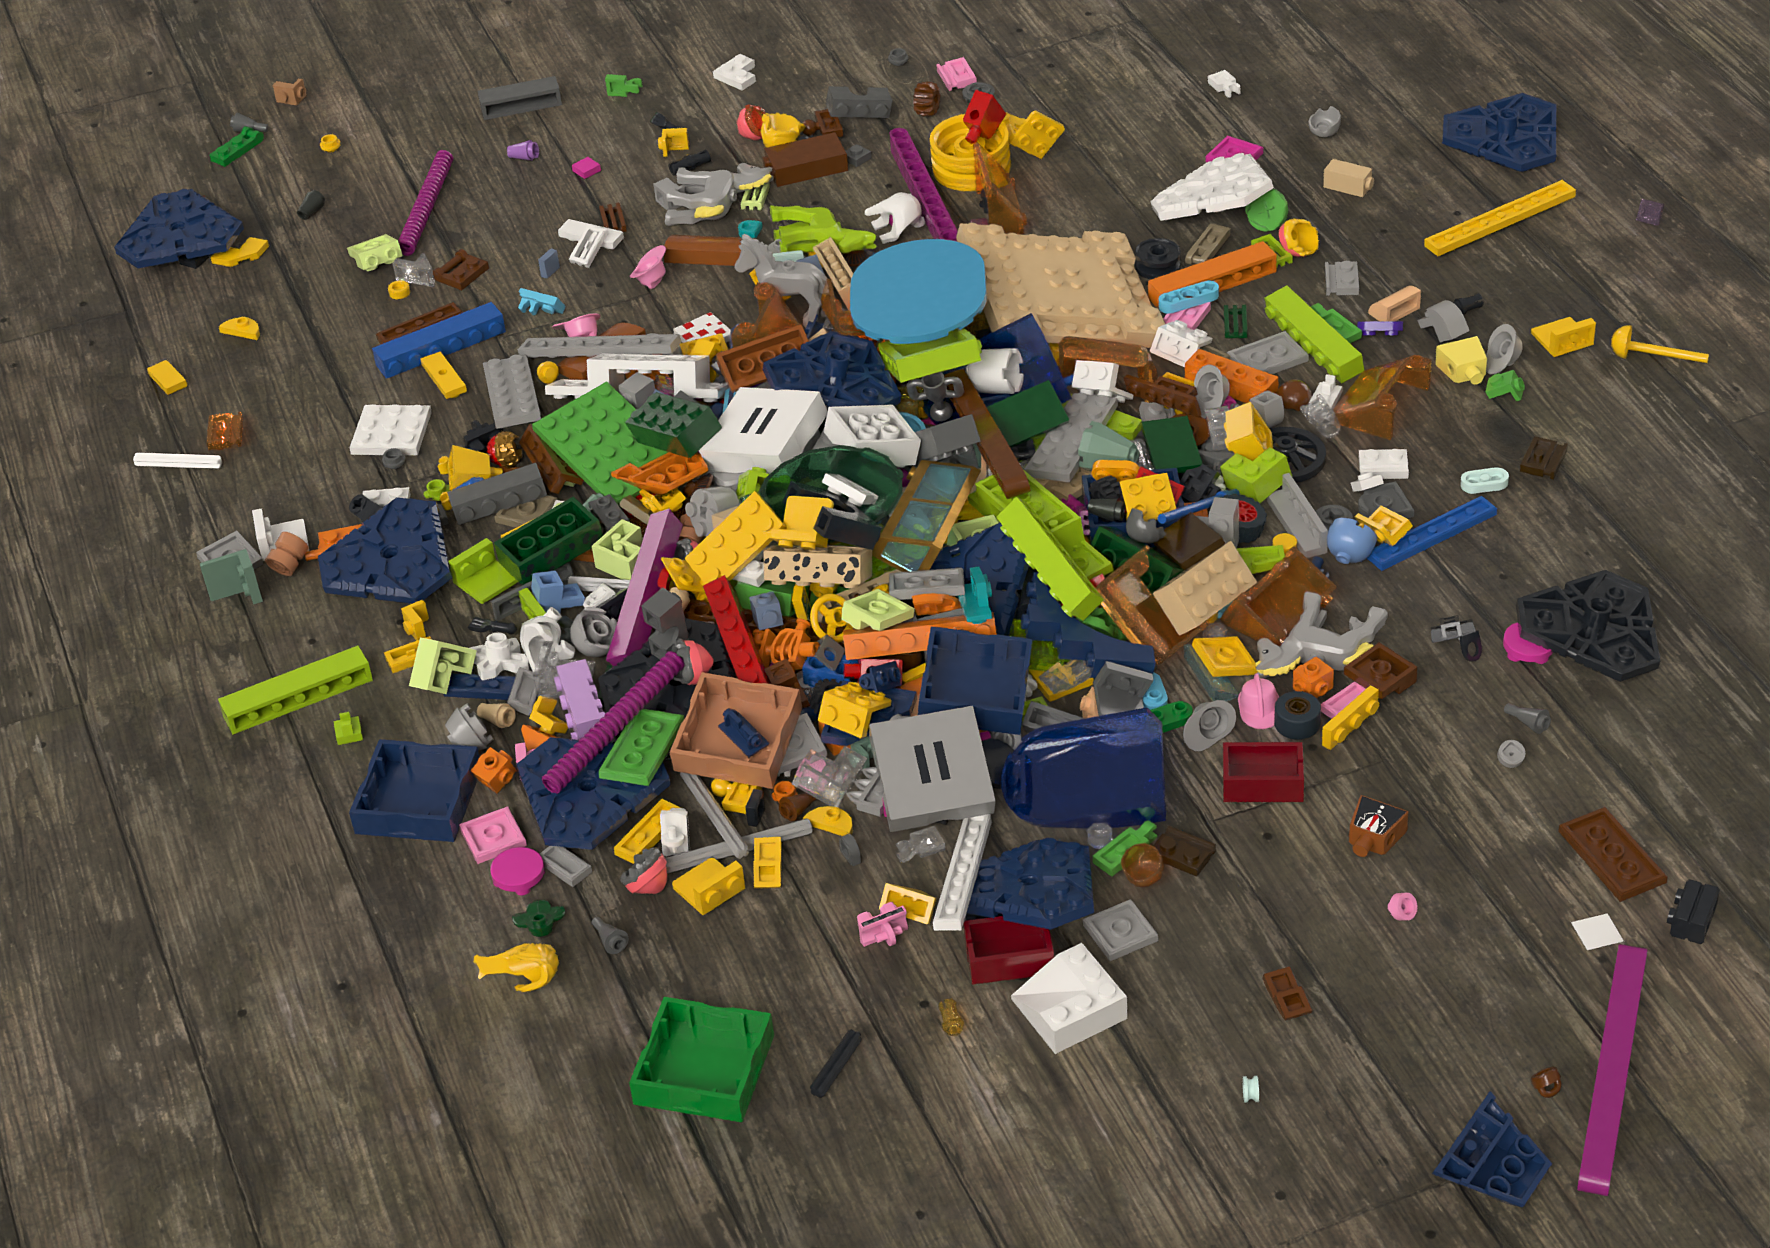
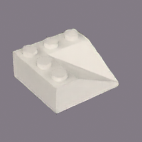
M893 405L828 408L824 433L832 444L856 447L893 466L905 467L906 465H916L921 440Z
M1082 943L1057 954L1011 995L1012 1001L1055 1054L1127 1019V996Z

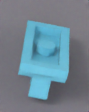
M523 288L519 290L522 297L519 309L523 313L531 305L529 312L532 315L537 314L539 307H542L541 309L549 314H554V312L563 314L566 306L558 297Z

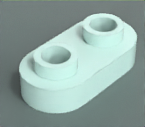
M1502 468L1468 471L1462 474L1460 486L1463 491L1469 494L1499 491L1508 486L1509 474Z

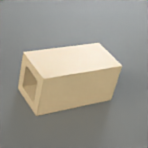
M1332 159L1324 169V188L1364 197L1367 191L1373 187L1372 168Z

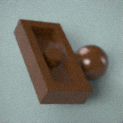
M828 109L815 111L816 122L811 119L803 121L806 127L802 132L807 136L815 134L817 130H820L821 135L835 132L838 137L843 136V129L838 117H830Z

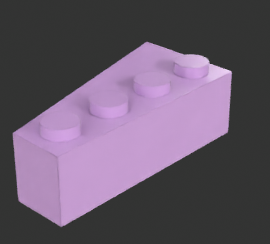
M586 659L556 666L558 676L554 677L557 692L562 691L563 694L559 696L562 710H568V714H565L568 729L573 728L574 730L571 733V739L576 740L584 737L605 716L601 701L598 699L596 687L593 685Z

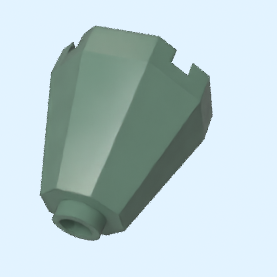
M1091 421L1089 425L1092 428H1086L1083 431L1078 454L1083 457V462L1079 461V467L1092 472L1093 463L1098 460H1127L1134 463L1138 461L1139 450L1137 445L1102 423Z

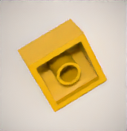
M1251 402L1225 412L1226 422L1224 423V428L1227 433L1225 444L1230 452L1233 451L1234 454L1238 453L1253 461L1269 447L1273 449L1272 432Z

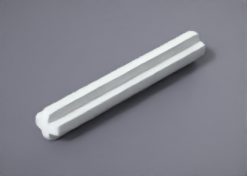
M136 453L133 459L136 466L219 469L222 465V459L219 455Z

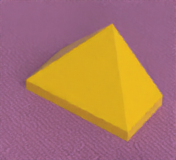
M886 883L879 910L882 905L893 902L897 908L904 906L907 912L906 918L930 924L937 898L921 890Z

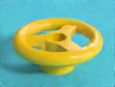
M825 594L819 597L812 606L810 621L814 632L820 639L826 633L819 626L818 611L825 617V621L828 624L827 635L837 643L844 641L843 632L835 636L836 628L846 625L844 630L853 629L849 623L841 620L843 604L847 600L840 595ZM834 601L842 607L828 609L824 603Z

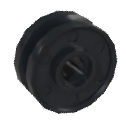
M1152 238L1142 241L1135 249L1136 272L1140 276L1152 280L1180 270L1181 250L1179 245L1174 241L1164 238Z

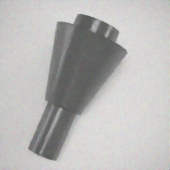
M238 112L235 116L231 117L230 126L233 127L234 132H241L245 126L253 130L268 131V124L258 123Z
M1510 703L1506 704L1504 708L1505 713L1517 717L1518 720L1536 734L1542 733L1550 726L1551 718L1547 709L1520 708Z
M595 917L592 920V925L598 930L606 952L617 954L625 949L629 941L628 934L625 931L606 924L600 917Z

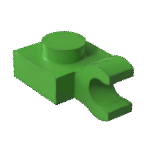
M607 74L605 78L608 96L627 97L629 92L639 93V87H642V79L640 78L627 81L626 75Z

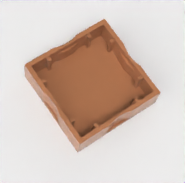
M701 672L690 700L689 712L681 723L670 750L674 771L773 789L802 711L800 690L767 683H749L737 678ZM728 708L731 710L735 709L769 742V745L748 758L718 728V725L724 722L723 712Z

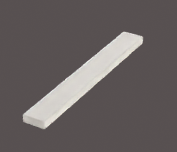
M991 814L963 819L934 916V930H962L991 827Z

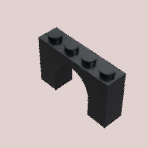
M790 481L782 502L784 505H786L789 496L828 498L833 501V509L825 506L821 507L813 527L822 537L870 550L874 549L876 542L880 538L881 526L842 495L796 481Z

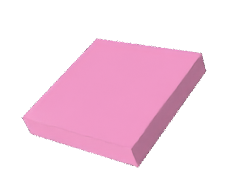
M509 807L459 824L460 831L477 864L496 858L505 850L527 846L526 839Z

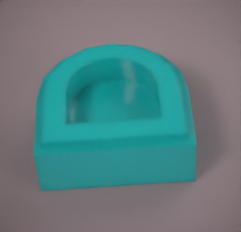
M746 220L738 225L740 237L746 234L756 239L762 230V222Z

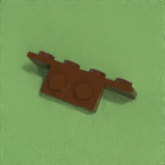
M1128 374L1124 377L1126 389L1133 396L1158 403L1196 417L1202 415L1196 398L1198 393L1194 386L1160 376L1154 383Z

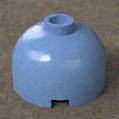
M1336 518L1328 531L1327 546L1340 563L1362 562L1374 550L1378 538L1376 533L1367 525H1364L1363 528L1357 526L1356 520Z

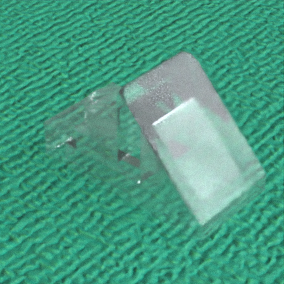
M424 253L416 261L399 258L394 260L393 268L396 280L429 287L435 286L433 270Z

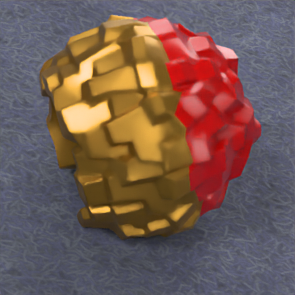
M502 431L492 437L487 446L490 461L499 466L502 465L509 468L515 466L520 461V458H523L522 449L516 450L514 439L519 438V436L512 432Z

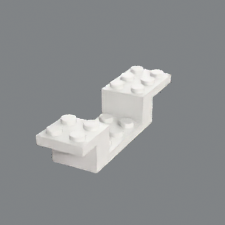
M602 353L587 359L588 380L561 379L545 385L546 395H554L556 399L567 398V395H575V399L606 381L619 392L618 385L625 381L624 373H629L630 370H638V373L643 374L652 373V370H660V374H672L674 372V396L681 390L695 401L696 398H704V402H716L717 399L724 398L725 390L729 389L727 383L710 382L709 355Z

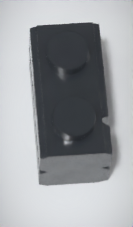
M1691 879L1686 881L1684 889L1678 888L1674 904L1677 907L1670 908L1667 923L1671 924V936L1683 940L1688 939V941L1697 944L1704 943L1718 905L1720 889L1709 884L1702 885V882Z

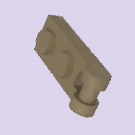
M1210 223L1188 251L1185 263L1194 265L1212 259L1230 236V228Z

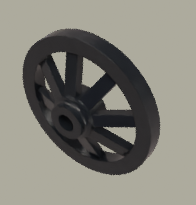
M1296 427L1270 428L1273 449L1286 455L1288 463L1292 462L1297 470L1291 472L1292 478L1296 483L1316 476L1323 469L1326 462V448L1319 437L1307 430ZM1302 448H1313L1317 455ZM1297 455L1313 463L1305 468Z

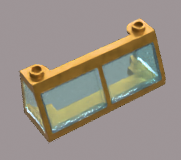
M921 460L917 468L912 466L906 477L910 482L883 532H880V538L872 550V556L901 572L929 570L948 537L981 470L970 465Z

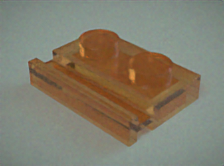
M238 412V415H232V413L209 415L207 432L208 450L231 448L233 444H237L238 447L241 446L242 412Z

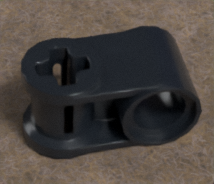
M362 494L355 496L349 505V510L361 519V522L369 520V517L382 510L381 506L373 503Z

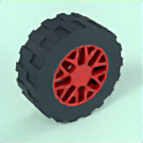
M1227 494L1224 497H1220L1239 499L1238 543H1249L1259 538L1267 517L1264 507L1258 501L1256 502L1253 498L1246 497L1245 495Z

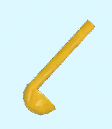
M1632 325L1620 327L1614 332L1611 339V347L1614 353L1624 359L1627 357L1628 350L1708 363L1709 354L1631 341Z

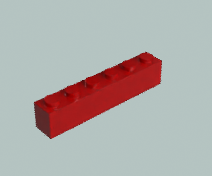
M723 575L703 585L737 678L749 683L771 684L764 670L765 666L736 591L726 576Z

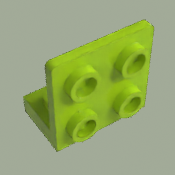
M752 467V470L749 469L739 475L736 495L741 504L754 491L759 493L760 485L783 490L788 489L791 480H795L790 479L789 475L776 472L775 475L766 473V469Z
M487 538L449 560L453 583L481 604L518 583L496 561L493 543Z

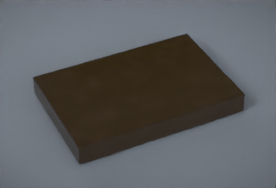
M1191 512L1165 528L1164 532L1166 535L1157 542H1153L1154 546L1183 570L1193 566L1225 544L1222 536Z

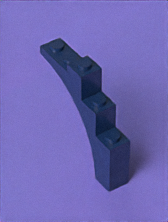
M1039 572L1033 573L1032 582L1027 583L1026 594L1027 597H1030L1027 612L1022 614L1021 629H1025L1026 638L1038 641H1052L1053 648H1057L1058 659L1085 660L1086 667L1090 668L1091 678L1097 677L1106 661L1152 673L1153 675L1156 664L1153 646L1134 644L1112 638L1093 630L1074 617H1069L1062 610V606L1049 593L1050 589L1037 577Z

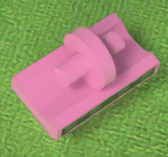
M893 902L882 905L880 915L873 917L867 911L859 914L857 922L862 945L865 947L884 940L889 946L895 945V936L902 934V931L908 929L906 922L907 912L904 906L897 908Z

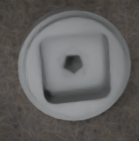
M1507 740L1501 744L1498 750V760L1506 767H1517L1525 758V749L1518 741Z

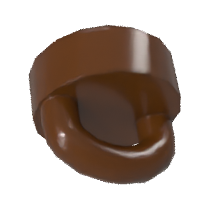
M1554 1066L1545 1068L1531 1076L1530 1080L1534 1088L1543 1097L1551 1098L1557 1095L1561 1089V1075ZM1554 1083V1087L1551 1090L1547 1091L1545 1089L1546 1086Z

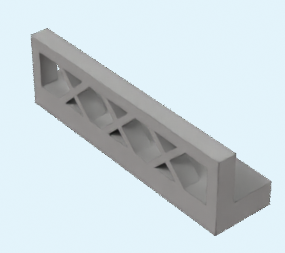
M1290 473L1283 474L1282 490L1274 491L1268 496V504L1287 533L1297 539V548L1304 559L1327 553L1328 530Z

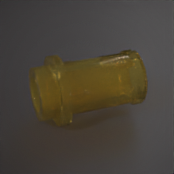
M945 999L946 1009L942 1001L938 1005L943 1019L942 1029L948 1035L955 1036L962 1032L964 1021L959 1017L955 1000Z

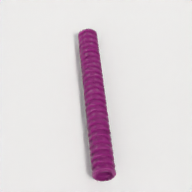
M440 150L436 153L398 240L402 255H412L422 235L453 162V155L447 150Z
M668 651L573 748L569 749L568 753L563 755V758L558 760V763L553 765L552 769L547 771V774L542 776L544 786L550 792L560 793L562 788H565L567 783L571 782L572 778L576 777L577 773L581 772L583 767L587 766L588 762L592 761L593 757L597 756L598 752L602 751L603 747L684 668L682 658L677 653Z

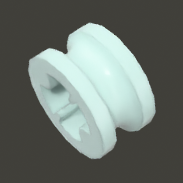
M1243 1076L1244 1103H1247L1250 1099L1259 1102L1258 1076H1254L1252 1079Z

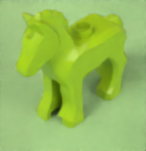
M770 206L773 222L782 220L802 221L779 226V230H773L774 239H781V242H779L780 253L802 250L803 253L815 252L812 247L830 237L841 253H849L865 248L875 249L877 247L874 244L876 240L874 233L841 228L840 222H836L833 213L827 208Z

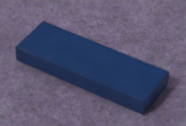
M451 673L447 694H444V697L508 700L515 677L497 676L481 680L479 675Z

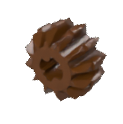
M928 81L918 83L913 95L914 111L921 116L935 115L939 109L940 88L937 86V83Z

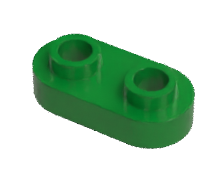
M1176 701L1149 710L1145 713L1147 722L1145 730L1152 734H1161L1185 726L1188 718L1193 713V708L1187 702Z

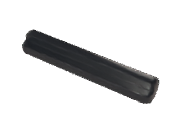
M848 1030L810 1085V1093L813 1096L822 1098L861 1042V1034L858 1031Z

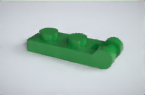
M245 126L239 135L233 137L223 146L218 147L217 150L209 154L210 160L226 167L263 141L264 135L260 131H254L252 128Z

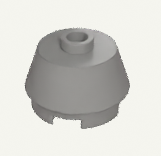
M468 703L461 708L457 707L445 724L450 733L447 737L452 745L475 746L478 748V751L486 749V745L494 739L491 734L486 737L487 729L474 711L469 714L468 710L471 708Z

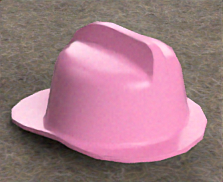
M663 245L657 246L647 252L639 261L630 277L637 278L642 285H647L650 289H654L666 273L662 261L666 247Z
M600 314L583 315L571 321L553 325L552 329H565L569 337L596 336L597 320H599Z
M1255 674L1254 679L1247 681L1243 685L1242 691L1238 695L1240 716L1244 723L1255 729H1266L1274 726L1275 702L1279 695L1273 683L1267 679L1260 678L1258 674Z

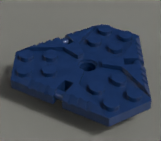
M1521 93L1489 102L1485 109L1478 105L1446 114L1443 120L1442 144L1479 158L1481 156L1485 157L1487 161L1520 172L1547 165L1556 161V104Z
M181 189L178 192L161 193L154 196L136 218L137 221L132 223L114 248L116 254L136 268H143L178 261V256L186 254L187 259L228 251L244 227L242 221L216 206L193 189Z
M830 331L802 344L800 351L793 348L763 363V372L772 389L775 391L800 390L820 392L827 408L871 405L895 406L901 401V393L889 371L884 370L885 364L871 340Z
M396 497L381 508L382 510L369 517V520L367 519L361 523V527L353 529L343 539L337 541V544H333L318 556L325 593L367 598L369 593H373L375 599L413 604L426 599L452 579L437 503L435 501Z
M998 523L982 530L980 533H974L973 536H967L966 539L958 540L957 544L953 546H944L929 570L963 568L964 584H971L970 568L980 567L982 574H987L988 582L991 584L992 597H988V604L991 612H994L996 635L1009 636L1019 601L1015 593L1016 590H1022L1029 565L1024 560L1026 555L1020 553L1013 546V538H1009L1000 529L1002 524ZM925 555L907 562L904 569L909 572L917 571Z
M550 737L516 764L545 845L593 850L628 821L627 813L629 811L636 814L670 786V779L663 762L649 786L599 778V769L614 746V743L609 742L603 747L602 751L598 752L597 756L593 757L592 761L588 762L587 766L583 767L581 772L577 773L576 777L572 778L571 782L567 783L565 788H562L560 793L550 792L544 786L542 776L547 774V771L552 769L553 765L558 763V760L563 758V755L568 753L569 749L579 742L576 739Z
M1045 838L1029 842L1027 845H1021L1019 848H1013L1011 851H1005L998 858L992 856L987 860H981L966 913L995 918L1001 913L1005 921L1046 929H1053L1094 913L1089 846L1080 845L1077 842L1068 843L1056 841L1054 838Z

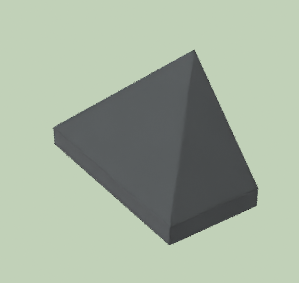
M532 581L491 601L495 620L499 621L522 609L518 591L528 588L532 593Z

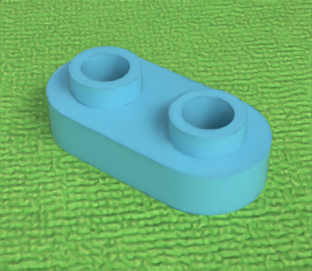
M1154 672V681L1142 698L1145 711L1168 704L1162 680Z

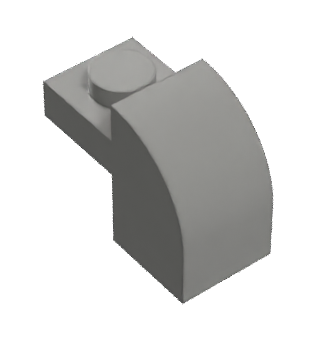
M1448 300L1427 308V311L1424 313L1425 317L1418 320L1420 328L1434 327L1439 342L1452 340L1470 331L1460 309Z
M1267 390L1249 399L1269 429L1283 421L1284 406L1281 396Z

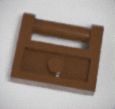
M460 249L442 267L434 269L432 277L440 283L462 291L487 271L489 266L487 261L471 256L464 249ZM459 263H462V264H460L457 268H455L452 272H450L449 274H447L450 270H452V269H453L455 266H457Z

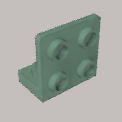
M246 549L200 563L211 601L244 592L246 597H251L253 605L263 602L254 569Z

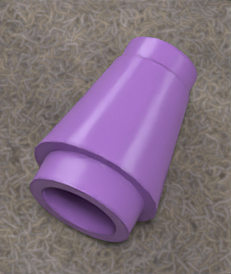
M529 140L508 146L507 154L509 158L532 161L538 157L539 147L536 142Z

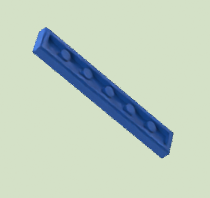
M1480 496L1408 531L1394 546L1385 542L1375 547L1367 559L1383 571L1497 515V508L1483 496Z

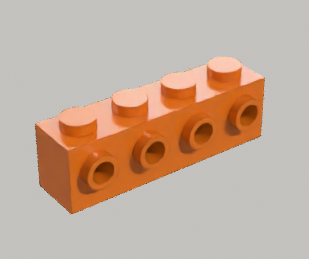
M1198 349L1185 362V379L1191 381L1195 380L1197 372L1204 365L1211 364L1216 366L1229 381L1230 391L1228 395L1244 403L1250 402L1249 399L1267 390L1275 394L1278 391V376Z

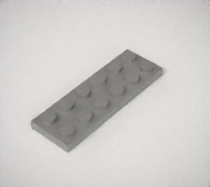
M513 355L507 359H491L483 363L496 429L539 421L541 416L527 355Z
M1073 393L1064 407L1069 423L1048 432L1027 464L1025 471L1033 478L1071 482L1079 469V461L1083 462V457L1078 454L1083 431L1086 428H1092L1089 425L1091 421L1099 422L1106 426L1118 407L1117 398L1105 395L1095 396L1085 393Z

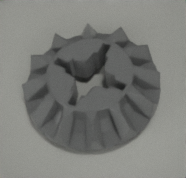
M975 82L963 89V98L970 102L975 90L994 96L995 89L990 84Z
M1326 505L1316 510V514L1328 531L1330 525L1333 524V521L1329 520L1330 517L1333 520L1336 518L1353 519L1352 513L1340 505Z

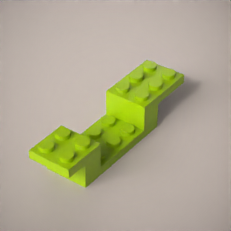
M1024 470L1031 492L1017 497L1031 505L1085 576L1090 580L1098 575L1103 574L1105 576L1112 572V563L1085 541L1081 517ZM993 474L975 483L976 491L968 495L969 503L982 515H994L995 518L1014 499H1006Z

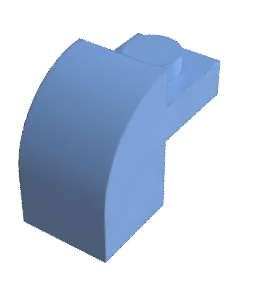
M556 571L533 573L532 593L546 613L550 607L555 608L560 613L561 608L583 605L585 597L577 583L563 585Z

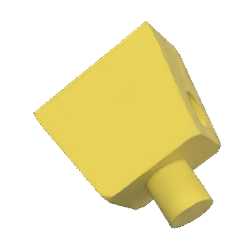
M1477 336L1438 345L1436 348V365L1453 382L1461 383L1470 380L1474 385L1482 382L1486 375L1487 357Z

